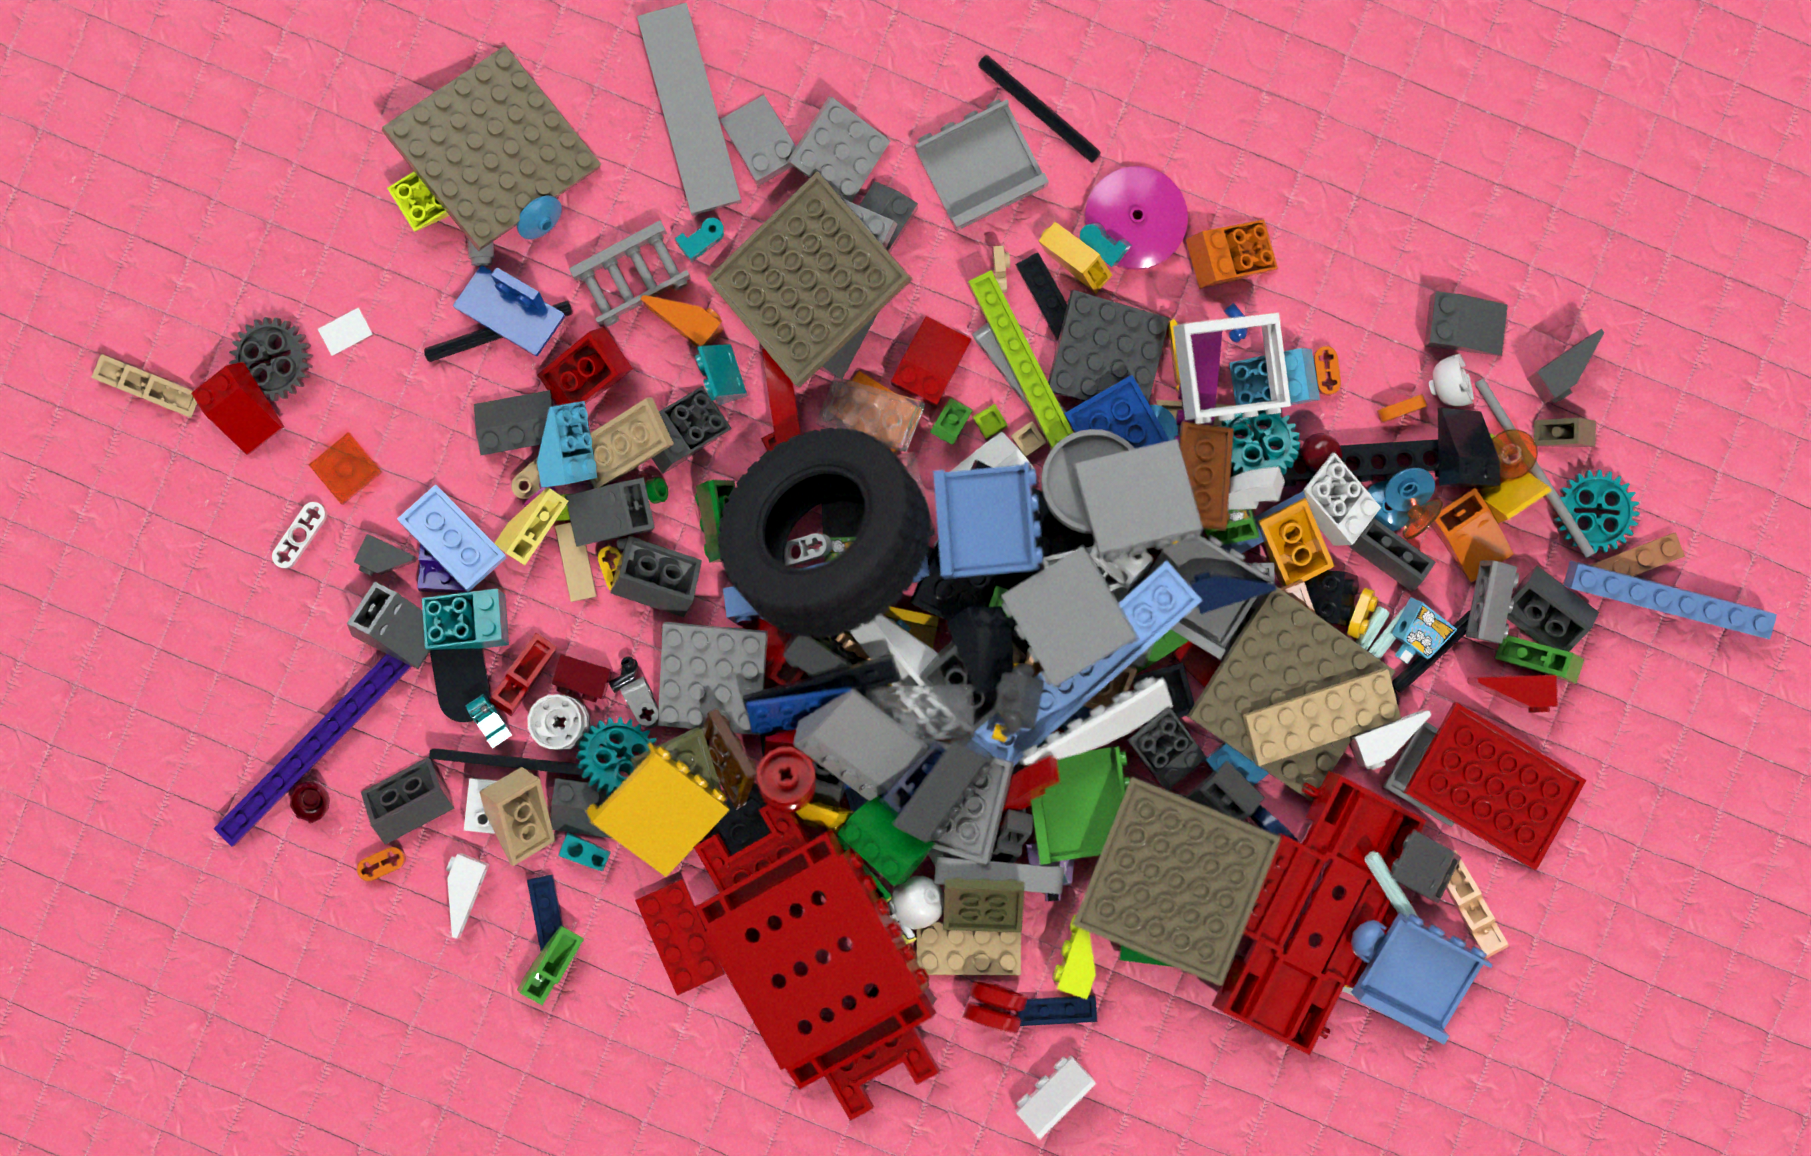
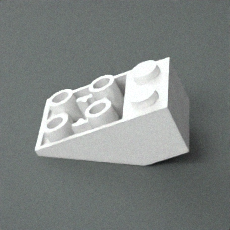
M1336 453L1330 455L1303 490L1318 528L1334 546L1353 545L1381 509L1380 505Z

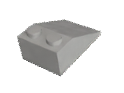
M765 95L720 119L722 126L757 187L794 167L787 160L796 146Z

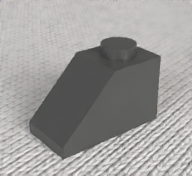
M367 534L354 563L360 565L359 571L373 576L374 572L384 574L415 563L418 557Z

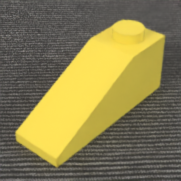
M547 487L507 523L494 544L512 558L526 565L568 503V500Z

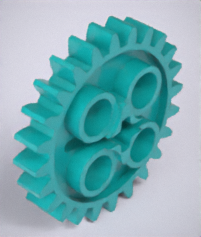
M1266 410L1258 411V416L1243 418L1242 413L1234 414L1235 419L1223 420L1221 422V427L1233 428L1231 468H1234L1233 476L1239 472L1244 473L1272 467H1279L1281 474L1285 475L1287 467H1293V459L1298 457L1297 450L1300 447V442H1298L1300 434L1299 432H1294L1296 428L1295 423L1288 424L1290 420L1289 415L1282 418L1281 413L1266 415ZM1264 425L1268 427V429H1261L1258 426ZM1235 435H1242L1245 438L1239 439ZM1277 446L1280 450H1273L1270 447ZM1247 456H1254L1257 459L1250 460Z
M1601 469L1596 470L1594 476L1591 470L1585 471V478L1580 473L1576 474V482L1572 479L1567 480L1569 489L1565 487L1560 488L1561 493L1564 494V497L1560 498L1576 523L1580 517H1584L1588 521V528L1585 531H1581L1595 553H1597L1599 547L1602 553L1608 552V545L1613 550L1617 549L1616 541L1625 544L1626 539L1623 535L1632 536L1634 533L1629 527L1638 525L1637 522L1632 520V517L1640 515L1639 512L1633 511V507L1637 506L1639 502H1631L1630 499L1636 493H1627L1626 491L1630 484L1620 485L1621 476L1612 480L1611 471L1607 472L1603 477ZM1581 491L1589 495L1590 500L1587 505L1582 504L1579 500ZM1607 493H1611L1615 497V504L1613 506H1609L1605 502V495ZM1596 507L1597 510L1602 511L1616 510L1619 512V515L1601 514L1596 516L1595 513H1576L1574 508L1589 510ZM1560 516L1556 517L1554 521L1562 522L1563 524L1557 530H1566L1567 532L1563 539L1573 538ZM1606 518L1614 523L1612 532L1604 529L1603 523ZM1573 538V542H1572V545H1571L1572 547H1576V546H1577V543H1576V541L1574 540V538Z
M610 717L606 725L601 720L598 721L596 727L591 725L588 733H584L582 741H580L578 746L580 751L576 756L577 759L581 760L578 768L585 769L582 778L590 777L588 785L592 786L596 783L598 785L597 792L599 793L604 788L606 789V796L609 797L628 778L622 776L619 772H626L630 776L634 771L631 759L636 756L632 752L642 754L650 750L648 747L650 742L655 745L656 738L648 739L650 730L640 731L641 724L633 727L632 719L627 724H623L622 717H619L617 723H614ZM610 739H616L620 744H614ZM597 758H602L607 763L602 764L597 760Z

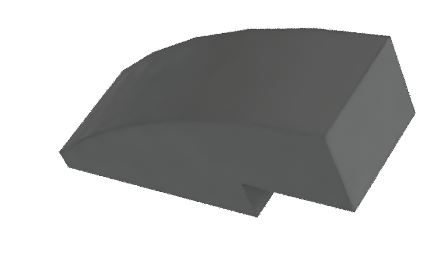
M1008 809L1000 821L990 861L1015 863L1022 854V845L1032 834L1033 815Z

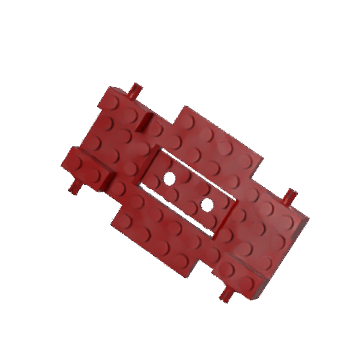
M1328 771L1319 788L1314 787L1308 782L1303 784L1304 787L1311 791L1302 787L1301 792L1313 797V803L1305 818L1313 821L1302 844L1281 833L1279 834L1281 839L1243 931V934L1253 938L1254 941L1243 962L1234 959L1222 986L1218 985L1219 991L1212 1004L1213 1007L1308 1055L1311 1054L1319 1036L1324 1039L1328 1038V1035L1322 1031L1330 1034V1029L1324 1026L1344 986L1346 985L1353 989L1368 965L1367 962L1353 952L1351 942L1354 931L1361 924L1375 920L1386 927V930L1381 928L1386 935L1398 915V912L1365 862V857L1373 851L1379 853L1391 872L1394 861L1397 858L1400 859L1404 851L1403 843L1406 837L1412 835L1413 830L1421 833L1427 821L1342 775ZM1331 859L1329 866L1323 871V878L1317 890L1311 895V902L1305 914L1299 919V926L1294 936L1288 941V948L1285 954H1283V945L1324 863ZM1341 885L1344 888V896L1339 900H1335L1332 897V890L1334 887ZM1313 933H1319L1321 936V941L1316 947H1311L1308 943V939Z

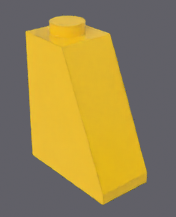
M1054 222L1051 227L1045 229L1038 240L1048 255L1093 293L1097 294L1111 278L1112 273L1100 254L1058 223Z

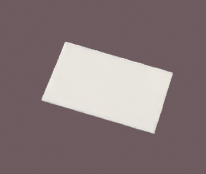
M359 307L318 329L331 356L373 335Z

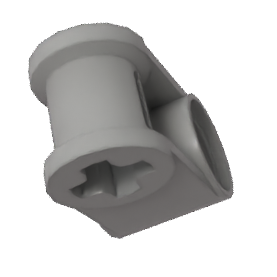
M642 676L621 687L620 691L636 720L646 728L656 727L658 725L659 708L645 678ZM647 709L654 712L651 715V721L642 718L646 715L645 710Z

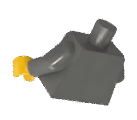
M1013 663L1012 674L1004 673L1002 675V680L997 689L996 710L1002 716L1004 725L995 724L992 739L1005 743L1007 737L1017 733L1021 728H1035L1045 681L1031 677L1034 673L1031 665Z

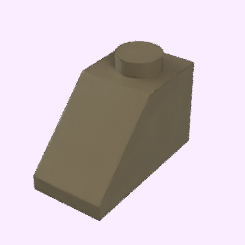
M1584 418L1534 420V446L1595 447V420Z

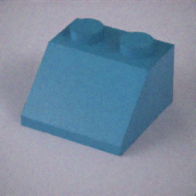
M1226 743L1221 744L1207 755V759L1204 761L1212 772L1225 761H1228L1252 786L1269 774Z

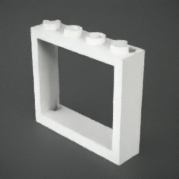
M1279 313L1173 326L1185 420L1195 419V424L1211 422V417L1219 416V421L1235 419L1234 414L1242 413L1243 418L1258 416V411L1266 410V415L1281 413L1280 408L1291 406ZM1262 326L1271 401L1200 410L1190 335Z

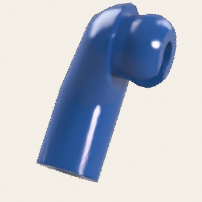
M1234 303L1224 310L1229 318L1245 317ZM1248 328L1230 331V339L1236 343L1240 342L1241 339H1245Z

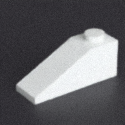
M463 853L457 854L456 858L452 856L446 871L450 872L447 880L452 937L456 939L460 938L490 865Z

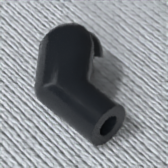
M630 656L624 657L621 661V675L609 681V685L614 693L620 691L621 687L636 680L638 663Z

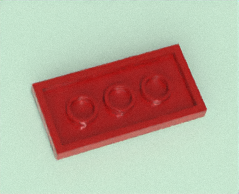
M684 879L635 900L677 996L725 975L721 964L703 935V932L706 931L705 926L695 908L696 906Z

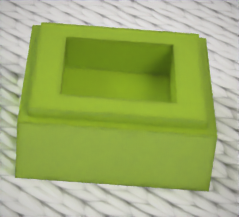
M996 404L973 416L985 439L1008 427Z

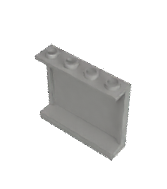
M1000 99L995 100L986 106V110L980 113L973 111L963 117L964 121L956 125L954 122L948 123L940 128V133L934 136L931 133L920 137L917 140L918 143L915 144V151L955 231L971 225L1048 186L1049 181L1045 173H1042L1009 108L1008 99L1002 102Z
M1177 439L1075 463L1073 472L1075 480H1078L1097 548V560L1104 558L1105 561H1112L1120 558V554L1130 552L1131 555H1137L1145 552L1146 548L1156 546V549H1162L1172 545L1171 542L1182 540V543L1196 540L1197 536H1200L1202 525Z
M1200 535L1194 541L1182 543V540H1179L1177 544L1163 548L1143 581L1166 560L1190 587V581L1195 580L1194 576L1209 571L1210 575L1216 573L1267 582L1270 581V577L1266 575L1268 570L1256 562L1251 566L1243 561L1245 556L1233 548L1230 552L1221 547L1223 542L1211 535L1205 538ZM1257 596L1200 614L1197 605L1170 629L1221 659L1226 651L1225 647Z
M1083 546L1001 595L1005 601L1002 603L1003 609L1009 617L1013 616L1018 624L1015 626L1018 635L1022 640L1026 638L1031 646L1028 649L1029 654L1035 662L1039 661L1044 669L1041 671L1044 680L1048 685L1053 684L1057 688L1061 687L1063 682L1123 646L1133 644L1140 639L1087 548Z

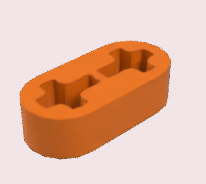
M1323 346L1315 352L1313 358L1318 390L1322 395L1330 396L1335 394L1341 386L1339 362L1334 348ZM1323 351L1326 352L1327 356H1332V360L1328 361V369H1325L1324 361H1319ZM1326 373H1329L1330 381H1335L1331 391L1326 386H1322V382L1326 380Z
M1423 394L1382 408L1377 413L1381 423L1425 408L1427 404Z
M399 847L384 849L361 860L357 865V874L364 881L376 880L403 867L406 855ZM391 851L393 854H399L400 856L396 866L394 863L384 865L383 860L390 857L389 852ZM367 862L369 865L379 863L380 867L373 870L372 877L369 873L365 874L363 872Z

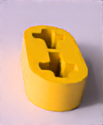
M607 546L600 550L598 562L606 585L611 591L614 579L613 572H616L622 554L615 547ZM608 551L611 554L617 555V558L613 560L616 567L614 569H611L609 562L603 561V558L607 557L606 552Z

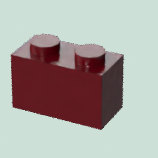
M561 654L552 684L558 686V692L572 695V692L576 691L582 693V699L596 703L598 698H605L613 670Z

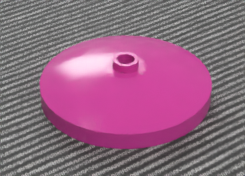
M1131 166L1108 174L1095 186L1086 205L1085 225L1099 223L1105 228L1106 234L1115 241L1127 240L1132 246L1116 266L1130 270H1142L1161 264L1178 249L1186 233L1188 211L1181 191L1170 178L1151 168ZM1135 211L1137 214L1141 213L1142 218L1139 220L1134 219L1133 213Z

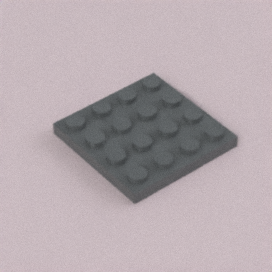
M1072 290L1048 379L1053 393L1085 402L1133 375L1149 403L1170 318Z

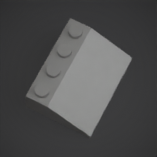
M854 689L798 721L793 744L869 801L888 791L928 750V746Z

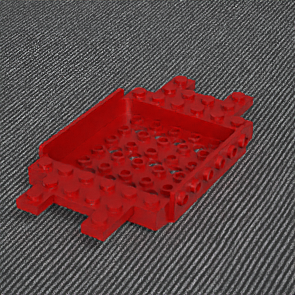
M766 805L759 809L772 832L732 856L718 833L694 847L719 891L718 894L700 903L695 908L706 928L703 935L780 1070H787L799 1090L825 1076L851 1121L874 1108L862 1084L901 1063H904L916 1085L937 1075L941 1071L916 1026L931 1019L936 1014L934 1007L924 992L930 986L928 982L929 976L923 967H919L915 960L916 953L910 944H906L903 939L901 926L891 918L889 914L890 908L886 900L880 898L875 890L877 886L874 879L870 875L867 876L862 867L864 863L861 856L854 852L852 848L844 852L832 829L809 841L793 812H780ZM814 891H822L825 894L826 902L823 905H817L813 902L812 894ZM793 903L802 905L804 909L802 917L797 918L791 914L790 906ZM772 915L778 916L782 921V926L778 930H774L768 925V919ZM748 928H756L759 931L760 939L757 942L748 940L746 936ZM841 937H848L852 941V949L850 951L840 949L838 941ZM825 949L829 952L830 961L823 964L817 960L816 953L818 950ZM798 961H802L808 966V973L804 976L798 975L794 970V965ZM775 974H782L786 978L785 987L778 988L773 984L772 978ZM874 983L879 989L878 996L869 997L865 993L866 984ZM846 995H851L856 999L857 1005L852 1010L845 1008L842 1001ZM828 1007L833 1010L835 1015L833 1021L827 1022L821 1018L822 1008ZM805 1019L811 1022L813 1027L811 1033L804 1034L799 1030L798 1025L801 1020Z

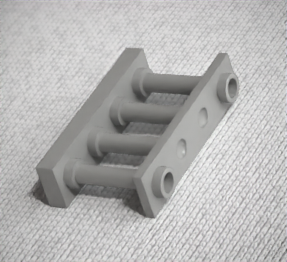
M660 220L569 268L573 278L576 281L580 279L582 282L585 281L602 313L601 316L595 318L600 326L605 324L606 327H609L620 320L619 316L642 305L643 303L640 298L643 295L657 297L672 288L676 291L685 287L688 284L687 280L691 279L687 270L679 273L662 240L664 239L663 235L667 234ZM648 243L650 246H654L671 278L659 285L655 283L639 253L641 251L640 247ZM625 255L633 261L648 290L635 298L617 266V260ZM603 267L605 270L608 269L625 303L612 310L594 278L596 275L595 271Z

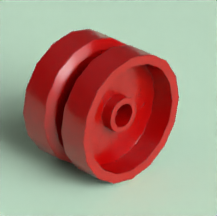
M779 747L768 752L761 760L757 769V783L763 801L774 810L795 812L804 808L812 800L816 791L815 768L810 758L804 752L793 747Z
M973 981L969 994L972 998L984 1002V1004L975 1002L966 1004L963 1017L991 1028L1018 1033L1022 1019L1007 1010L1018 1012L1025 1010L1028 997L1001 985Z

